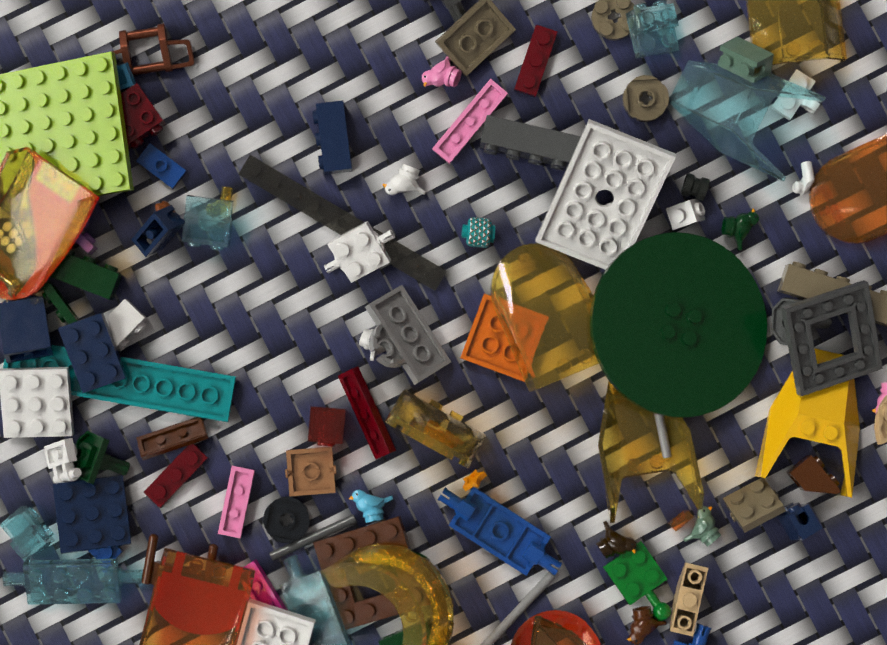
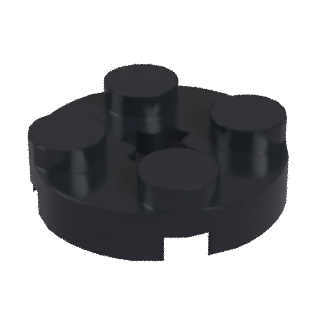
M285 496L274 500L266 508L263 524L267 533L275 541L291 543L300 539L307 532L310 524V515L307 506L299 499ZM286 513H289L290 518L293 519V523H289L288 526H284V522L280 521L281 516H285Z

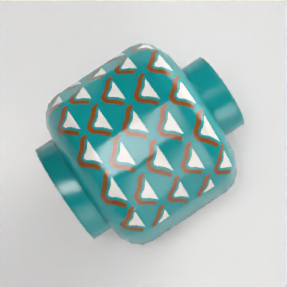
M470 217L467 224L462 225L461 238H466V244L470 247L487 248L490 243H494L495 225L488 218Z

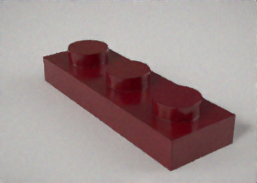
M536 24L514 88L515 91L536 97L557 31Z
M195 444L188 445L152 482L144 493L161 508L209 457Z

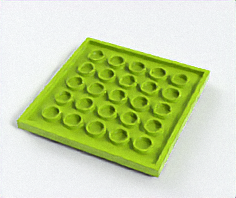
M106 52L0 74V183L2 193L12 179L27 147L45 159L36 179L69 202L74 201L81 184L97 196L134 190L116 55L114 52ZM29 153L28 158L30 159V162L32 163L33 158L31 157V154ZM25 160V163H26V164H24V165H26V166H28V167L30 168V170H29V173H30L32 166L27 163V162H28L27 160ZM22 168L23 176L26 177L29 173ZM32 171L22 195L12 212H16L21 199L22 203L19 211L30 209L28 188ZM19 174V175H18L19 180H20L22 183H24L25 180H24L23 178H21V177H20L21 175ZM15 182L14 186L16 187L15 189H17L16 192L19 193V197L21 194V189L19 188L20 186ZM11 191V196L9 197L12 198L11 200L14 203L11 204L8 200H5L7 205L5 209L11 212L18 198Z

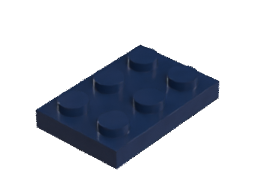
M103 312L58 328L82 393L127 378Z

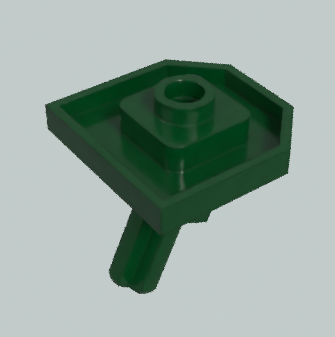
M86 431L77 440V461L73 462L75 468H79L82 471L79 478L87 483L94 484L99 469L104 471L107 469L126 475L129 471L130 463L106 453L110 440L96 433Z

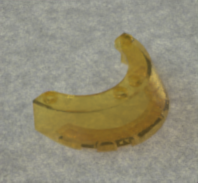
M394 544L368 545L352 551L322 570L328 583L335 588L364 586L384 595L394 605L401 618L403 626L402 645H448L454 628V604L449 587L436 567L425 557L422 558L412 552L411 549Z

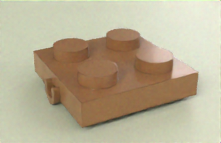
M333 446L286 450L287 469H285V476L288 478L290 497L336 493L335 474L337 472L333 459Z

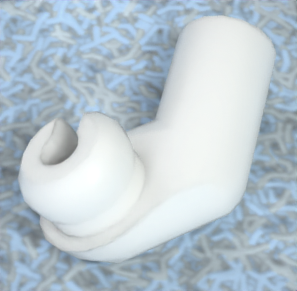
M811 161L801 163L803 177L800 182L796 181L792 185V190L796 194L803 195L807 193L814 183L815 177Z

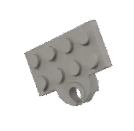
M403 285L365 306L377 325L369 338L370 351H375L381 345L387 352V354H382L376 359L380 364L391 368L403 366L414 385L451 363V360Z

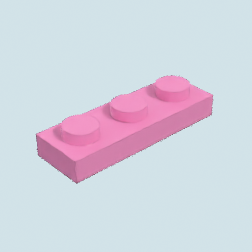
M232 465L218 534L235 538L242 537L255 470Z

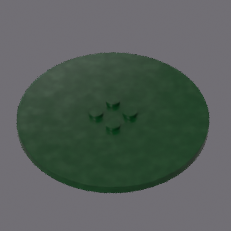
M681 232L664 233L645 238L621 252L607 267L599 280L592 299L590 336L597 361L603 373L614 388L627 400L657 415L675 418L695 417L722 408L733 401L749 385L760 366L765 351L767 316L764 301L756 281L745 265L732 252L703 236Z

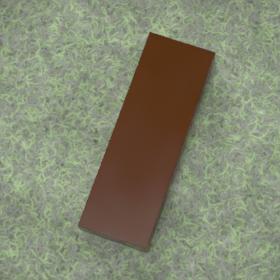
M196 417L136 437L141 458L144 461L209 439L204 418Z

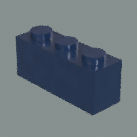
M344 101L316 104V110H313L312 113L314 124L319 126V133H315L317 147L321 146L322 155L318 156L319 168L324 169L325 175L352 172Z

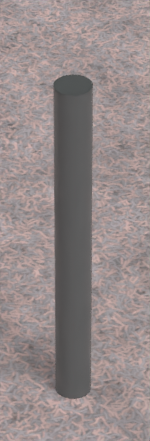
M352 514L271 551L269 554L274 561L357 523L356 518Z

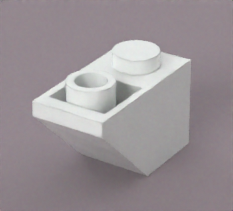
M124 299L109 314V329L116 348L120 351L129 345L130 341L128 339L134 333L138 335L146 327L145 322L148 320L127 299Z

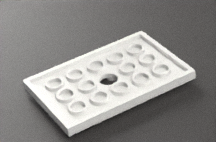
M588 119L535 242L606 270L621 252L636 243L672 167L676 154ZM601 190H608L613 194L614 200L612 203L601 205L597 202L596 194Z

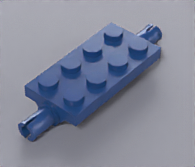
M445 487L442 493L450 499L443 495H440L437 499L455 510V515L448 526L525 576H527L533 565L536 566L537 564L553 575L558 570L550 564L560 569L562 562L545 553L546 550L544 548L551 536L477 488L473 487L467 497L462 499Z

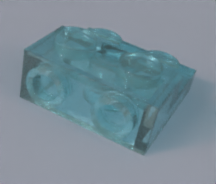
M666 0L653 3L651 7H647L646 3L634 5L633 10L626 13L636 58L679 51L675 27L679 26L674 3L667 4Z
M187 195L184 215L186 223L183 225L182 242H188V246L201 247V244L210 245V249L224 250V247L228 248L231 239L234 201Z

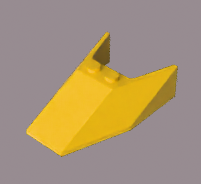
M815 349L817 364L844 356ZM792 371L769 409L755 476L766 478L786 443L792 437L838 447L842 453L844 479L840 495L852 498L860 433L855 380L851 379L804 396H799L796 393Z

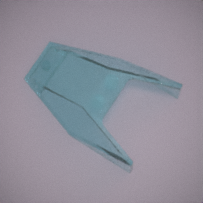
M688 60L669 99V103L720 153L780 182H784L786 177L754 146L753 138L775 97L813 100L819 103L824 102L826 97L773 74L752 83L718 66V64Z

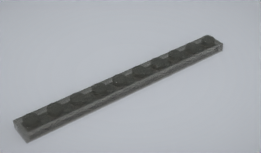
M249 155L239 172L241 177L339 235L364 223L252 155ZM372 227V229L376 233H378L379 236L383 234L382 232ZM393 239L384 243L385 250L391 258L388 264L436 291L447 272L446 270Z

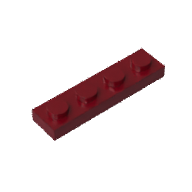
M357 366L338 375L375 460L396 451L359 367Z

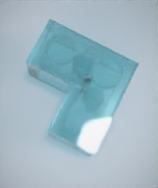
M21 506L4 520L0 526L13 540L10 543L12 548L26 562L36 558L55 539L52 537L54 535L52 530L46 524L42 525L38 521L39 515L32 507Z

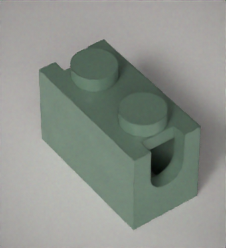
M738 36L720 45V51L723 52V55L718 60V66L752 83L771 74L774 53Z

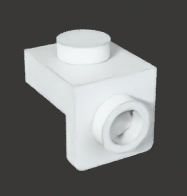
M691 199L666 208L672 230L705 220L704 206L697 199Z

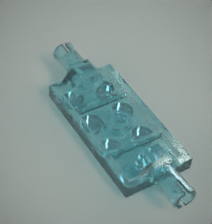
M297 554L283 559L291 579L289 582L279 586L288 610L316 619L309 645H351L323 569L307 575L302 570Z
M118 559L24 560V572L3 573L4 587L24 586L26 588L28 605L120 603L122 598L121 586L123 584H143L141 583L143 569L123 570V568L118 567Z

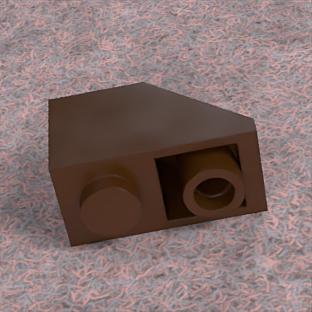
M806 455L786 472L800 490L832 494L841 492L837 487L840 483L831 473L827 475L822 469L825 465L817 456Z

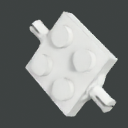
M366 221L338 236L327 244L335 260L324 265L325 270L327 269L326 272L330 273L340 268L352 283L390 263L391 258L385 250L384 243L394 239L395 234L390 229L379 236L372 229L369 222Z

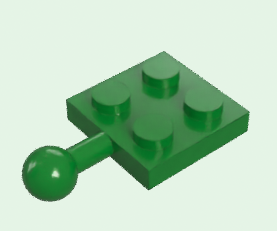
M642 541L637 543L635 554L633 552H626L603 566L629 605L645 595L653 606L654 617L657 620L664 621L670 617V606L667 603L661 602L653 591L654 588L666 581L667 577Z

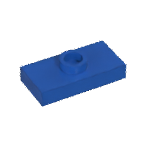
M151 143L136 160V162L172 189L176 187L187 172Z

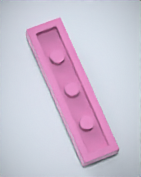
M490 79L432 150L450 164L485 123L486 116L491 115L508 93Z

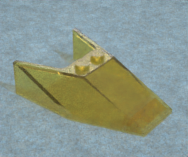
M608 381L598 450L610 523H615L622 480L627 477L658 472H674L697 509H703L704 490L691 432L683 418L664 416L672 457L663 458L654 413L634 405Z

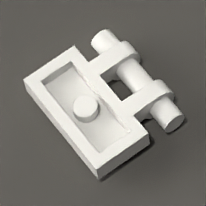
M73 438L44 446L48 469L53 468L54 483L72 482L81 476L82 471L79 468H75L73 462L77 461V448L73 443Z

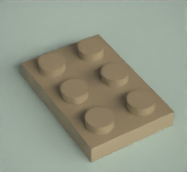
M479 0L442 34L435 43L453 64L461 70L462 74L467 76L516 29L491 0Z

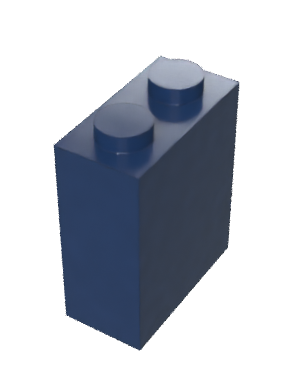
M32 295L26 299H8L0 303V332L6 362L11 363L52 356L53 348L44 297Z

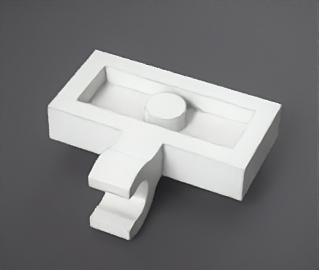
M796 69L771 109L789 121L799 106L814 114L820 103L806 96L816 81Z

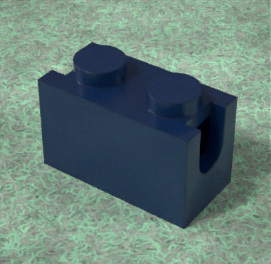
M172 205L154 212L131 239L145 257L162 250L186 223L178 213H173L175 208ZM147 238H155V240L151 244L147 242Z
M792 502L784 506L786 511L777 516L790 540H804L822 529L809 504H800L799 502L793 504Z

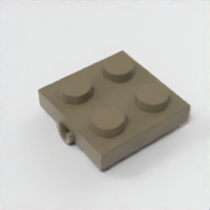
M760 478L723 498L725 505L731 512L732 520L738 522L744 533L786 511L779 499V495L776 494L775 490H772L765 478Z

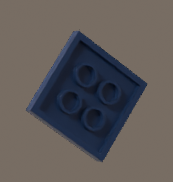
M123 475L96 478L94 484L87 483L84 480L53 484L61 554L131 545Z

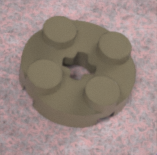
M599 0L596 2L591 14L592 26L605 39L612 41L621 40L627 37L635 27L637 22L636 7L630 0ZM612 11L620 14L617 23L608 19Z
M638 76L624 90L622 97L623 106L630 118L640 122H650L656 120L664 113L669 103V93L666 86L654 76ZM643 93H647L648 97H652V101H649L648 105H644L639 100Z

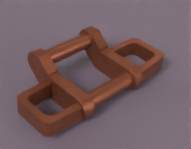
M164 23L157 24V27L142 30L119 31L121 49L112 51L115 55L122 53L123 63L128 62L134 78L135 75L164 70L165 72H171L173 69L192 66L195 63L191 41L188 39L167 40ZM158 36L163 61L133 66L129 41ZM185 44L188 50L189 61L172 65L168 45Z

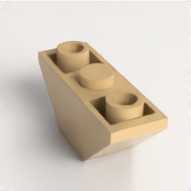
M685 562L673 599L670 622L671 632L693 637L708 573L707 567Z

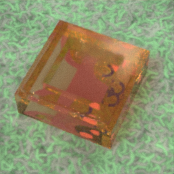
M683 510L668 522V525L676 532L694 517L688 510Z

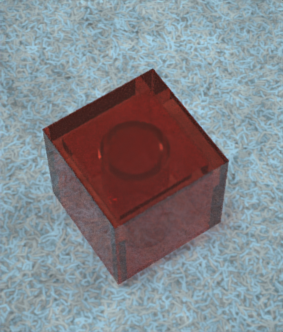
M311 406L308 441L317 442L319 446L335 447V444H344L347 409Z

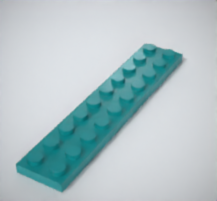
M52 345V356L7 363L6 359H4L3 368L69 367L71 395L229 422L236 376L120 357L127 378L82 393L65 347Z

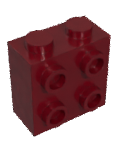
M138 83L121 93L128 150L140 147L144 143L143 139L149 135L155 136L163 130L162 126L166 124Z

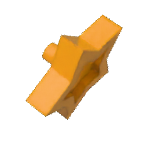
M475 469L469 476L463 478L465 481L463 485L465 492L473 487H480V482L487 476L484 471L478 472Z

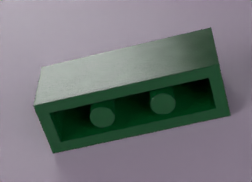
M70 250L50 276L113 301L123 275L117 273L118 268L105 264L103 268L96 265L97 260L85 255L83 259L74 256L75 251Z

